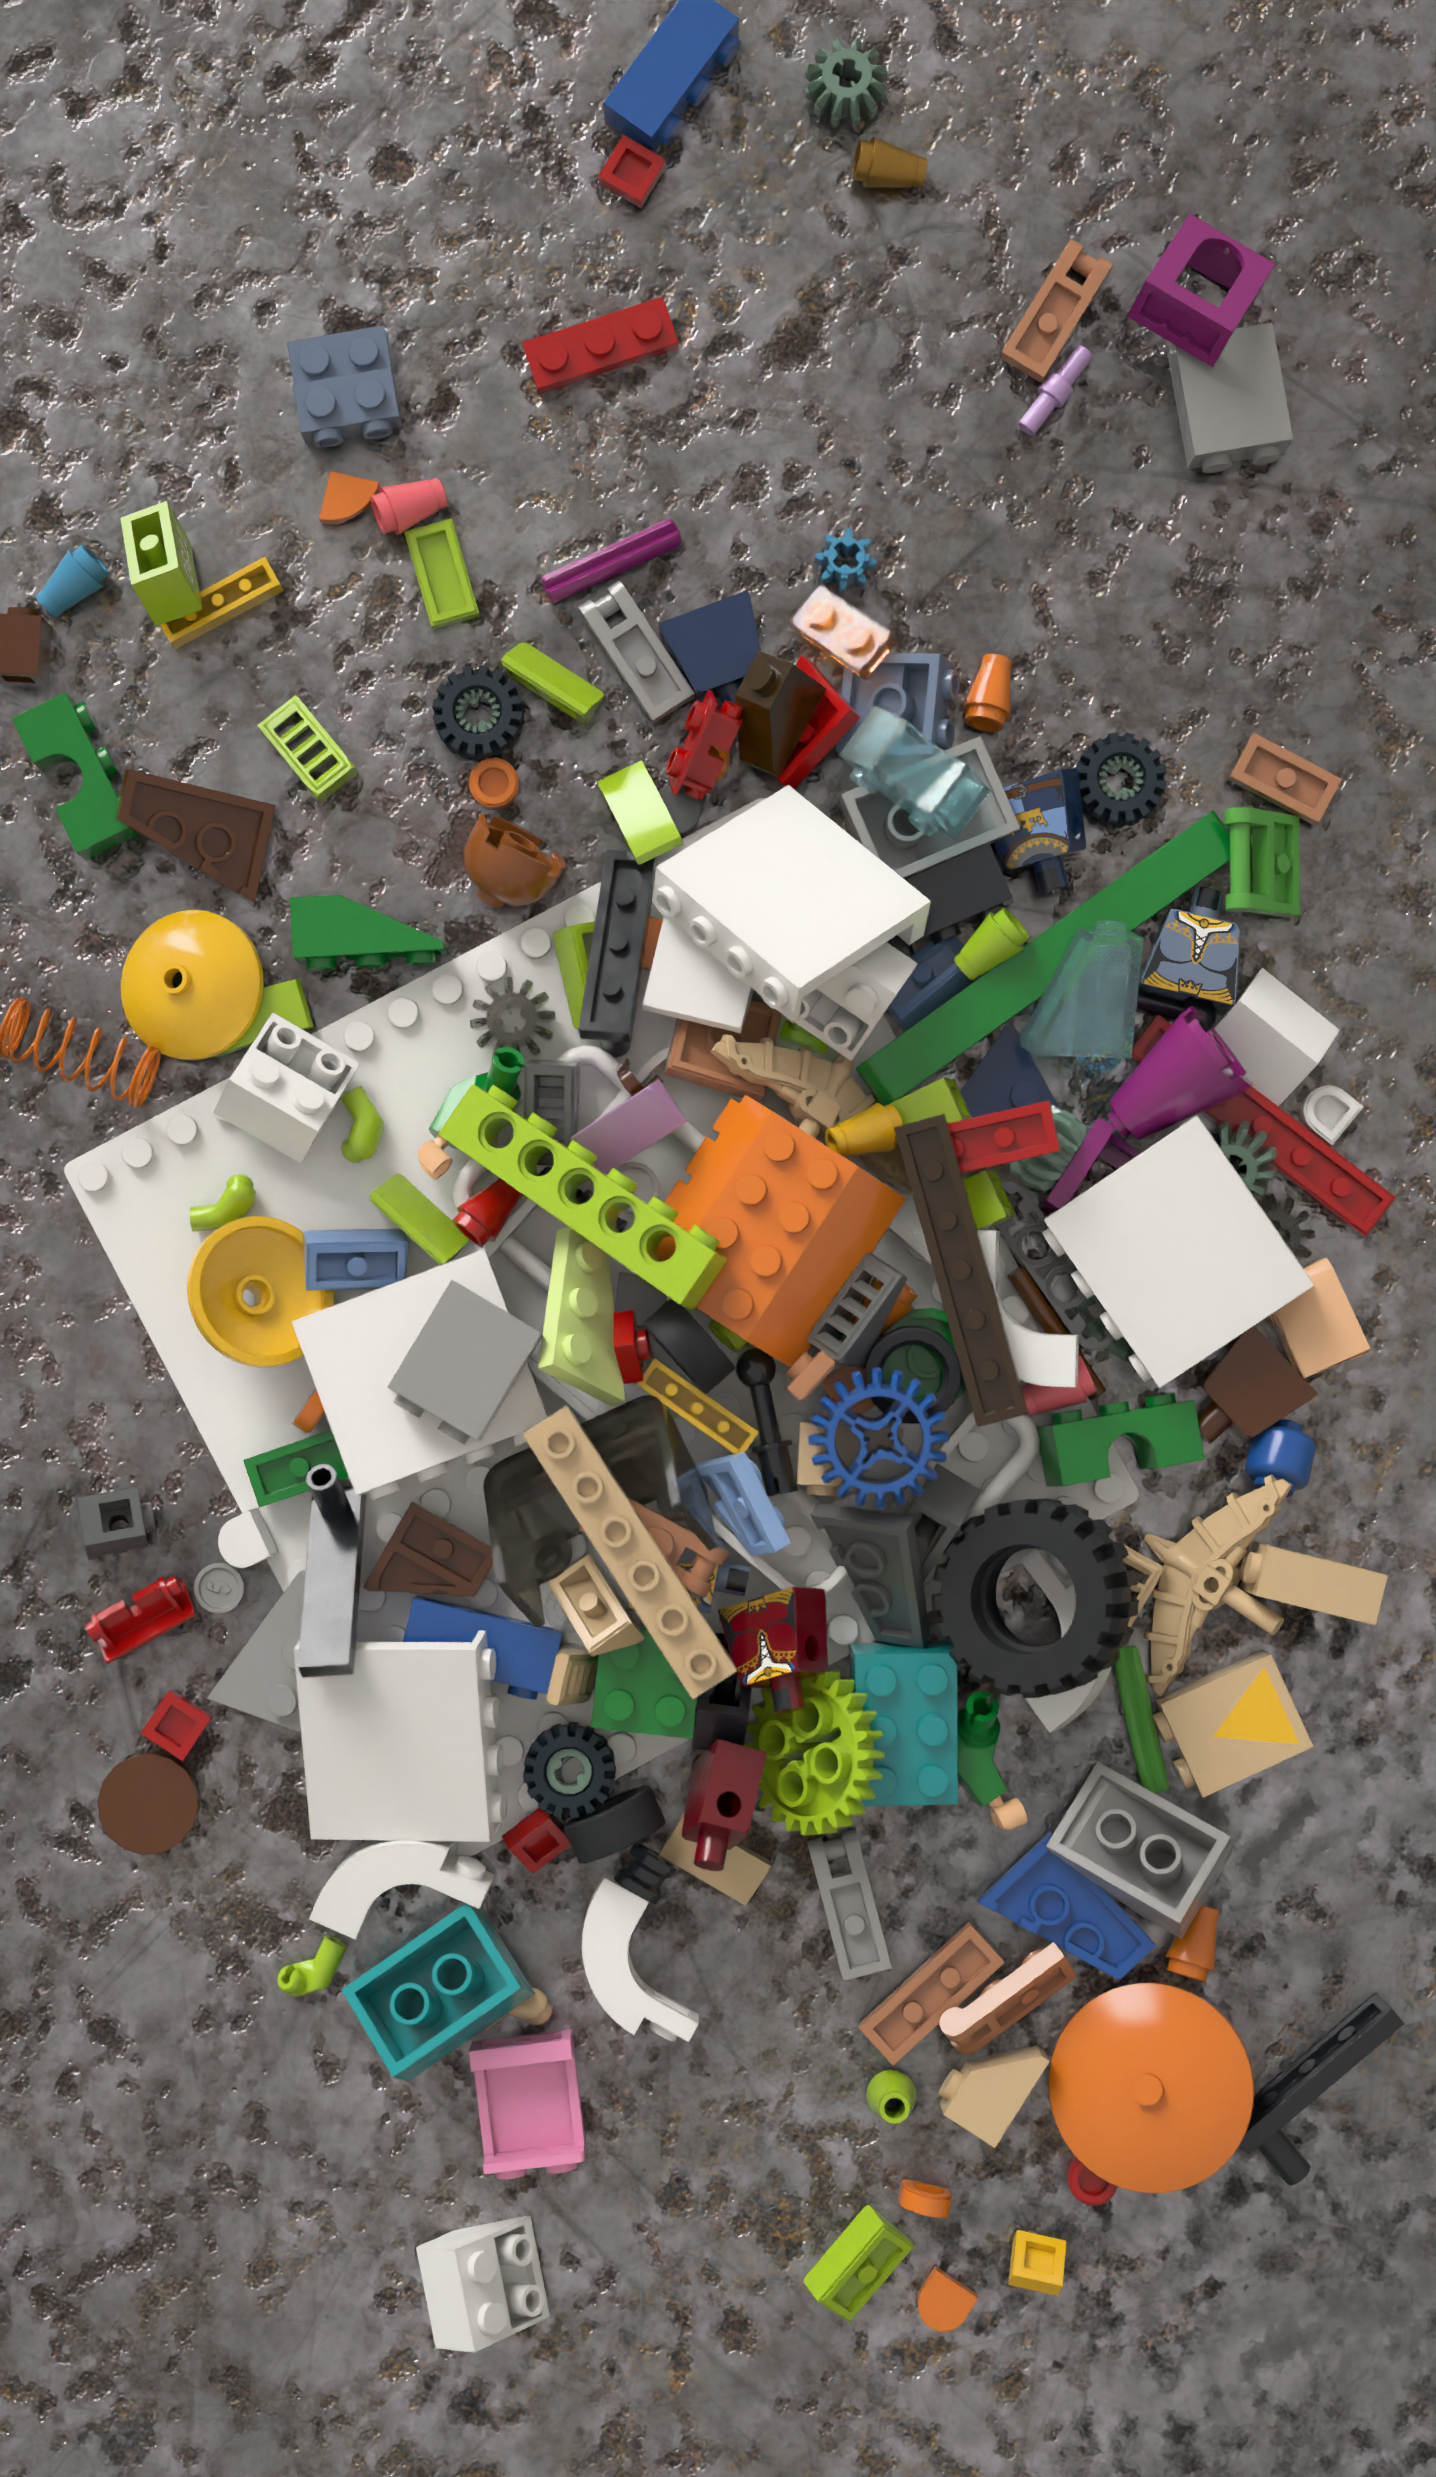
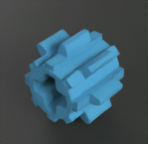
M847 528L844 537L839 539L836 536L833 537L827 534L824 543L828 550H824V553L815 554L814 563L822 566V569H826L821 576L820 583L824 585L834 582L839 585L840 595H844L847 586L852 584L855 587L858 586L864 589L867 580L863 573L867 574V571L875 570L877 565L876 559L869 557L870 554H865L870 548L871 540L867 538L858 541L852 538L851 528ZM840 554L844 559L854 556L853 569L846 564L838 568L836 566L837 556Z

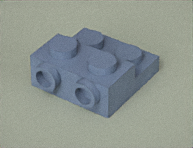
M384 325L287 342L297 414L305 444L314 443V446L321 448L332 447L341 444L345 437L363 434V437L366 439H378L391 435L393 433L392 429L403 427Z
M846 652L841 695L861 718L836 744L835 751L841 755L889 756L895 761H922L943 752L944 749L952 748L955 734L954 724L951 719H947L948 701L956 700L960 687L958 671L953 670L952 663L941 654Z

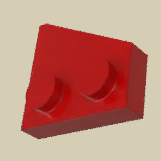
M804 655L798 659L795 666L825 687L826 690L780 778L777 777L783 785H789L793 789L801 783L861 718L816 665Z

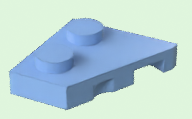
M746 1452L700 1461L684 1471L692 1484L703 1479L720 1499L713 1504L712 1509L733 1530L738 1541L751 1556L775 1553L791 1543L785 1531L784 1518L781 1512L771 1504L762 1486L760 1470L748 1458Z

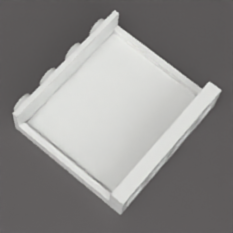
M789 785L658 865L655 870L652 903L656 905L663 916L671 918L691 935L698 946L706 948L726 965L733 976L745 981L762 996L768 1006L780 1011L792 1023L799 1019L802 998L896 935L908 945L923 937L931 903L922 893Z
M1197 1114L1055 1212H1051L1044 1219L1049 1228L1043 1231L1042 1234L1058 1257L1067 1253L1077 1268L1076 1271L1071 1273V1276L1087 1299L1096 1295L1106 1312L1100 1315V1318L1116 1341L1124 1336L1135 1352L1128 1357L1134 1369L1144 1382L1153 1378L1159 1388L1314 1286L1302 1265Z
M485 1249L292 1321L356 1495L369 1493L371 1501L400 1491L397 1482L399 1480L417 1474L418 1480L421 1483L448 1473L445 1463L465 1456L469 1465L496 1454L493 1445L513 1438L515 1446L525 1444L527 1441L523 1433L548 1417L528 1362L481 1441H477L469 1436L466 1443L462 1444L438 1429L442 1419L426 1410L418 1418L393 1403L398 1393L389 1389L388 1385L451 1280L509 1313L495 1277L492 1263Z
M479 1630L472 1642H356L354 1674L306 1678L302 1677L298 1669L299 1640L294 1647L311 1839L490 1842L499 1823L505 1822L507 1798L505 1792H499L497 1776H500L503 1770V1748L501 1745H495L494 1728H497L499 1724L500 1704L498 1697H491L490 1680H493L496 1674V1653L494 1649H488L487 1630Z

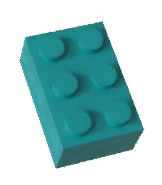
M950 1641L927 1642L924 1648L888 1642L849 1643L850 1679L855 1681L853 1693L867 1694L862 1710L876 1711L877 1716L869 1726L871 1730L882 1731L883 1736L874 1741L873 1745L874 1749L885 1753V1758L873 1760V1768L882 1774V1779L869 1781L868 1785L873 1789L876 1796L875 1799L861 1800L864 1806L958 1804L957 1664L948 1654L954 1648Z
M466 1903L341 1990L392 2077L405 2081H411L535 1994L483 1908L480 1907L478 1909Z

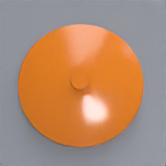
M1154 1982L1135 1983L1121 1986L1099 1995L1081 2008L1069 2021L1052 2055L1049 2070V2098L1052 2113L1062 2138L1077 2159L1090 2171L1107 2182L1127 2190L1142 2193H1168L1186 2189L1204 2181L1217 2172L1232 2157L1241 2144L1252 2117L1255 2096L1254 2075L1248 2052L1241 2037L1225 2015L1214 2005L1197 1994L1177 1986Z

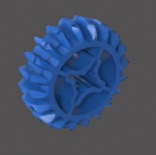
M875 1367L872 1370L873 1383L864 1385L863 1376L860 1371H855L852 1373V1380L856 1388L850 1392L842 1381H836L834 1389L841 1399L836 1402L829 1396L822 1395L819 1400L823 1408L830 1411L829 1417L822 1414H813L811 1417L812 1424L825 1428V1433H814L808 1437L810 1445H825V1451L818 1452L812 1456L813 1465H822L830 1462L832 1467L822 1474V1481L827 1484L840 1476L843 1481L836 1490V1494L840 1498L846 1496L852 1486L857 1488L858 1491L855 1497V1504L862 1507L866 1502L867 1492L876 1493V1508L884 1509L886 1503L884 1493L892 1491L897 1505H904L906 1501L902 1490L903 1487L909 1485L913 1493L920 1496L924 1493V1489L916 1478L920 1474L931 1481H936L938 1478L936 1470L927 1465L929 1459L938 1463H944L947 1459L945 1452L933 1448V1443L948 1442L949 1433L943 1430L933 1431L932 1429L933 1425L940 1424L946 1420L944 1411H936L930 1414L926 1412V1409L935 1403L936 1396L931 1392L918 1401L914 1396L920 1390L921 1381L916 1378L913 1379L907 1389L904 1390L899 1387L903 1375L902 1371L894 1370L890 1384L882 1383L883 1375L881 1368ZM883 1396L895 1399L892 1406L888 1407L881 1416L876 1418H868L849 1408L856 1402L869 1397ZM909 1408L916 1415L922 1427V1444L918 1455L909 1450L908 1446L897 1436L898 1427ZM894 1417L889 1424L892 1432L887 1434L888 1439L893 1440V1448L890 1446L887 1448L880 1444L875 1450L872 1449L868 1456L863 1459L868 1453V1446L866 1444L870 1443V1437L864 1436V1428L867 1430L870 1428L878 1432L882 1426L886 1427L891 1418ZM839 1421L848 1426L849 1430L861 1442L855 1459L849 1467L841 1459L835 1444V1431ZM880 1459H891L907 1467L902 1473L886 1479H872L862 1476L866 1470H869L872 1464Z

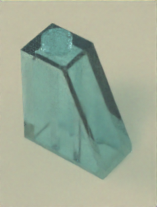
M1101 920L1097 921L1096 929L1079 928L1020 1036V1047L1034 1055L1132 1058L1143 937L1128 931L1127 923Z

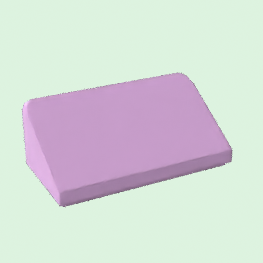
M658 1079L570 1137V1139L578 1142L598 1156L594 1165L605 1174H608L612 1168L619 1167L687 1121L660 1079Z

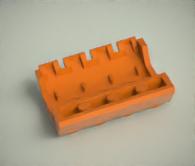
M745 1095L740 1103L732 1098L730 1099L712 1127L720 1133L716 1141L706 1136L685 1169L686 1172L692 1175V1178L688 1184L679 1179L664 1203L679 1213L674 1222L687 1231H690L694 1224L699 1226L720 1241L715 1250L728 1258L695 1308L755 1347L791 1367L805 1351L809 1352L813 1345L807 1339L815 1324L865 1254H872L907 1201V1198L775 1112ZM668 1236L659 1243L657 1257L660 1262L670 1259L675 1253L676 1241L673 1236Z

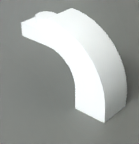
M978 1230L1019 1379L1041 1386L1077 1387L1079 1335L1034 1332L1023 1327L1011 1317L1002 1302L999 1291L1000 1231Z
M1034 1549L1020 1561L1054 1606L1060 1620L1062 1638L1069 1629L1075 1613L1076 1595L1074 1585L1068 1571L1055 1556L1045 1550ZM1111 1667L1100 1671L1098 1678L1086 1685L1056 1695L1025 1698V1700L1049 1732L1064 1728L1084 1712L1097 1698L1105 1685Z
M367 1840L351 1851L336 1868L322 1889L309 1919L356 1940L369 1917L376 1898L388 1889L404 1884L423 1885L480 1909L495 1874L486 1871V1867L474 1858L467 1856L456 1858L449 1855L455 1841Z
M606 1870L590 1900L582 1933V1957L589 1985L607 2014L631 2034L635 2035L643 2018L651 2021L649 2028L659 2036L675 2042L677 2037L689 2042L699 2025V2014L647 1985L640 1978L631 1961L629 1941L649 1901L625 1889L615 1881V1874Z

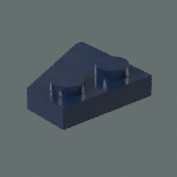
M1012 1022L1002 1029L960 1091L972 1118L1044 1101H1050L1051 1105L1058 1107L1055 1098Z

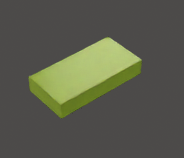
M452 518L405 531V537L432 630L480 617Z

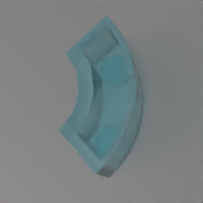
M877 706L872 708L839 754L854 769L850 777L855 783L873 794L878 789L897 805L909 812L908 820L910 823L929 836H933L936 831H939L956 840L991 792L967 764L936 746L909 721Z

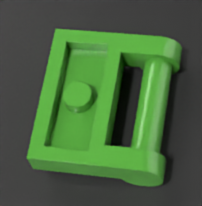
M1248 807L1225 809V826L1230 827V894L1225 895V910L1228 912H1250L1278 917L1299 916V816ZM1250 828H1252V834H1251V846H1252V877H1253L1252 886H1251V874H1250Z

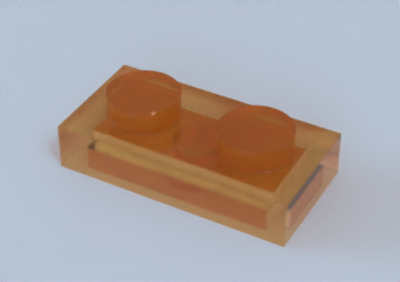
M821 584L789 621V624L796 633L864 680L867 679L897 643L892 632Z

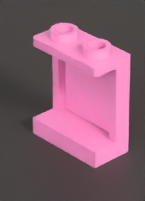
M572 2029L472 2041L469 2049L471 2072H474L484 2152L482 2162L483 2173H496L497 2179L508 2180L526 2175V2169L546 2167L548 2173H564L575 2170L577 2168L576 2163L585 2161L587 2148Z

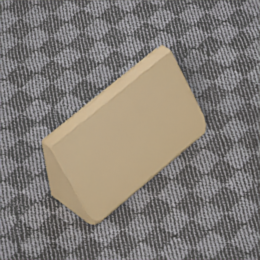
M590 1554L583 1557L548 1583L592 1656L637 1644L645 1639L644 1634L608 1576Z
M684 1810L662 1847L659 1856L746 1906L771 1868V1861L743 1844L738 1843L731 1850H727L723 1870L710 1871L695 1866L693 1862L697 1843L685 1840L681 1835Z

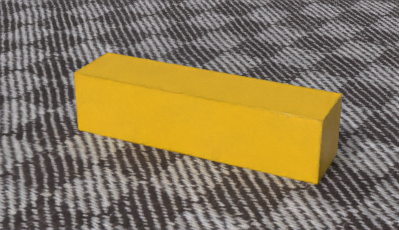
M263 557L200 591L202 610L164 623L161 627L176 650L284 590L266 557Z
M654 1359L645 1371L644 1381L637 1382V1385L734 1454L745 1452L759 1433L657 1359Z

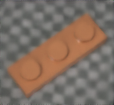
M968 1922L858 2024V2027L894 2066L939 2024L941 2015L947 2009L958 2007L1000 1968L1005 1961L976 1928Z

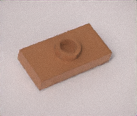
M823 1350L818 1351L813 1357L805 1351L785 1373L791 1381L784 1389L796 1400L804 1401L835 1368L834 1364L836 1362Z

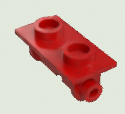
M709 689L703 702H694L685 724V729L690 731L683 748L678 746L674 748L666 766L665 774L670 776L669 783L673 794L678 795L682 784L687 786L684 792L697 800H703L705 793L710 794L725 761L723 758L708 752L711 746L729 752L743 722V719L740 717L743 710L741 706L727 700L724 701L722 707L717 706L714 693Z
M175 1575L169 1579L162 1576L158 1578V1581L132 1594L136 1605L129 1608L122 1600L91 1616L92 1621L85 1624V1628L94 1642L99 1641L107 1665L196 1616L183 1579L179 1580Z

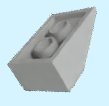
M981 736L841 794L838 804L851 836L903 879L984 844H992L1020 830L1018 821Z
M1098 1761L1046 1845L1050 1852L1137 1914L1180 1939L1183 1938L1232 1854L1231 1836Z

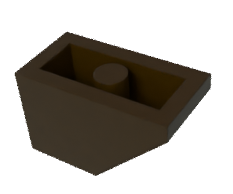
M758 651L735 694V704L743 708L740 714L743 722L738 730L739 759L745 764L780 778L826 688L794 664Z

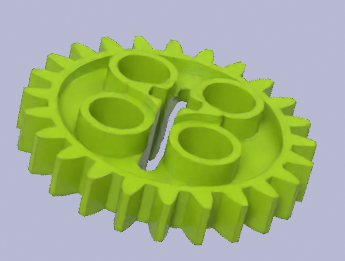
M826 1671L824 1674L801 1680L805 1708L802 1710L776 1714L771 1688H763L761 1690L766 1704H752L751 1707L754 1714L758 1717L757 1723H747V1730L754 1735L753 1742L745 1743L744 1746L767 1752L759 1790L764 1792L759 1807H774L771 1821H785V1829L788 1832L801 1831V1834L804 1836L837 1833V1828L852 1826L851 1816H859L866 1813L861 1800L875 1799L876 1794L868 1785L869 1781L882 1779V1774L873 1768V1760L885 1758V1753L874 1749L873 1742L881 1738L883 1732L871 1730L869 1726L877 1716L876 1711L862 1710L867 1694L853 1693L855 1681L852 1679L840 1680L839 1671Z

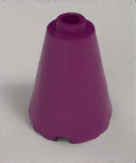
M1193 1006L1179 1015L1109 1100L1113 1110L1108 1113V1117L1125 1138L1133 1134L1137 1139L1141 1140L1240 1095L1253 1085L1250 1080L1242 1077L1247 1072L1216 1030L1212 1029L1205 1032L1199 1023L1204 1017Z

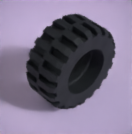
M1048 1498L1015 1500L1009 1503L996 1504L984 1509L983 1515L971 1517L960 1526L962 1535L960 1537H953L945 1549L944 1553L949 1556L946 1563L936 1565L933 1580L942 1582L941 1593L932 1594V1610L941 1609L944 1622L937 1624L936 1628L940 1639L951 1638L955 1647L948 1654L957 1665L967 1663L972 1668L969 1671V1677L980 1685L992 1683L994 1684V1692L1007 1696L1022 1694L1023 1698H1040L1052 1694L1056 1695L1086 1685L1098 1678L1100 1671L1110 1668L1120 1657L1117 1652L1119 1647L1129 1643L1134 1631L1128 1626L1129 1618L1138 1615L1139 1600L1131 1599L1130 1586L1138 1585L1135 1569L1127 1571L1123 1559L1129 1556V1553L1122 1541L1114 1543L1108 1536L1112 1529L1102 1519L1093 1520L1088 1517L1089 1510L1076 1504L1065 1505L1062 1504L1061 1500ZM1024 1549H1042L1051 1553L1066 1568L1074 1585L1076 1607L1072 1623L1061 1639L1049 1645L1034 1646L1021 1641L1007 1628L997 1607L996 1585L999 1574L1006 1561L1014 1553Z

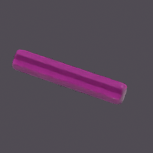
M666 519L544 575L541 578L543 589L548 599L556 603L678 547L681 544L680 532L672 519Z

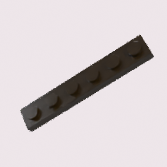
M946 1114L895 1127L894 1130L976 1425L981 1427L1028 1414V1408Z

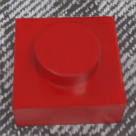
M623 134L598 176L599 184L642 208L666 168V159Z
M634 1310L613 1313V1347L623 1384L644 1381L643 1360H648L652 1357L647 1329H638Z
M171 1689L140 1734L179 1760L184 1761L213 1719V1716Z
M540 1808L522 1819L517 1825L501 1836L508 1849L532 1874L571 1845L564 1829L547 1810L544 1812Z

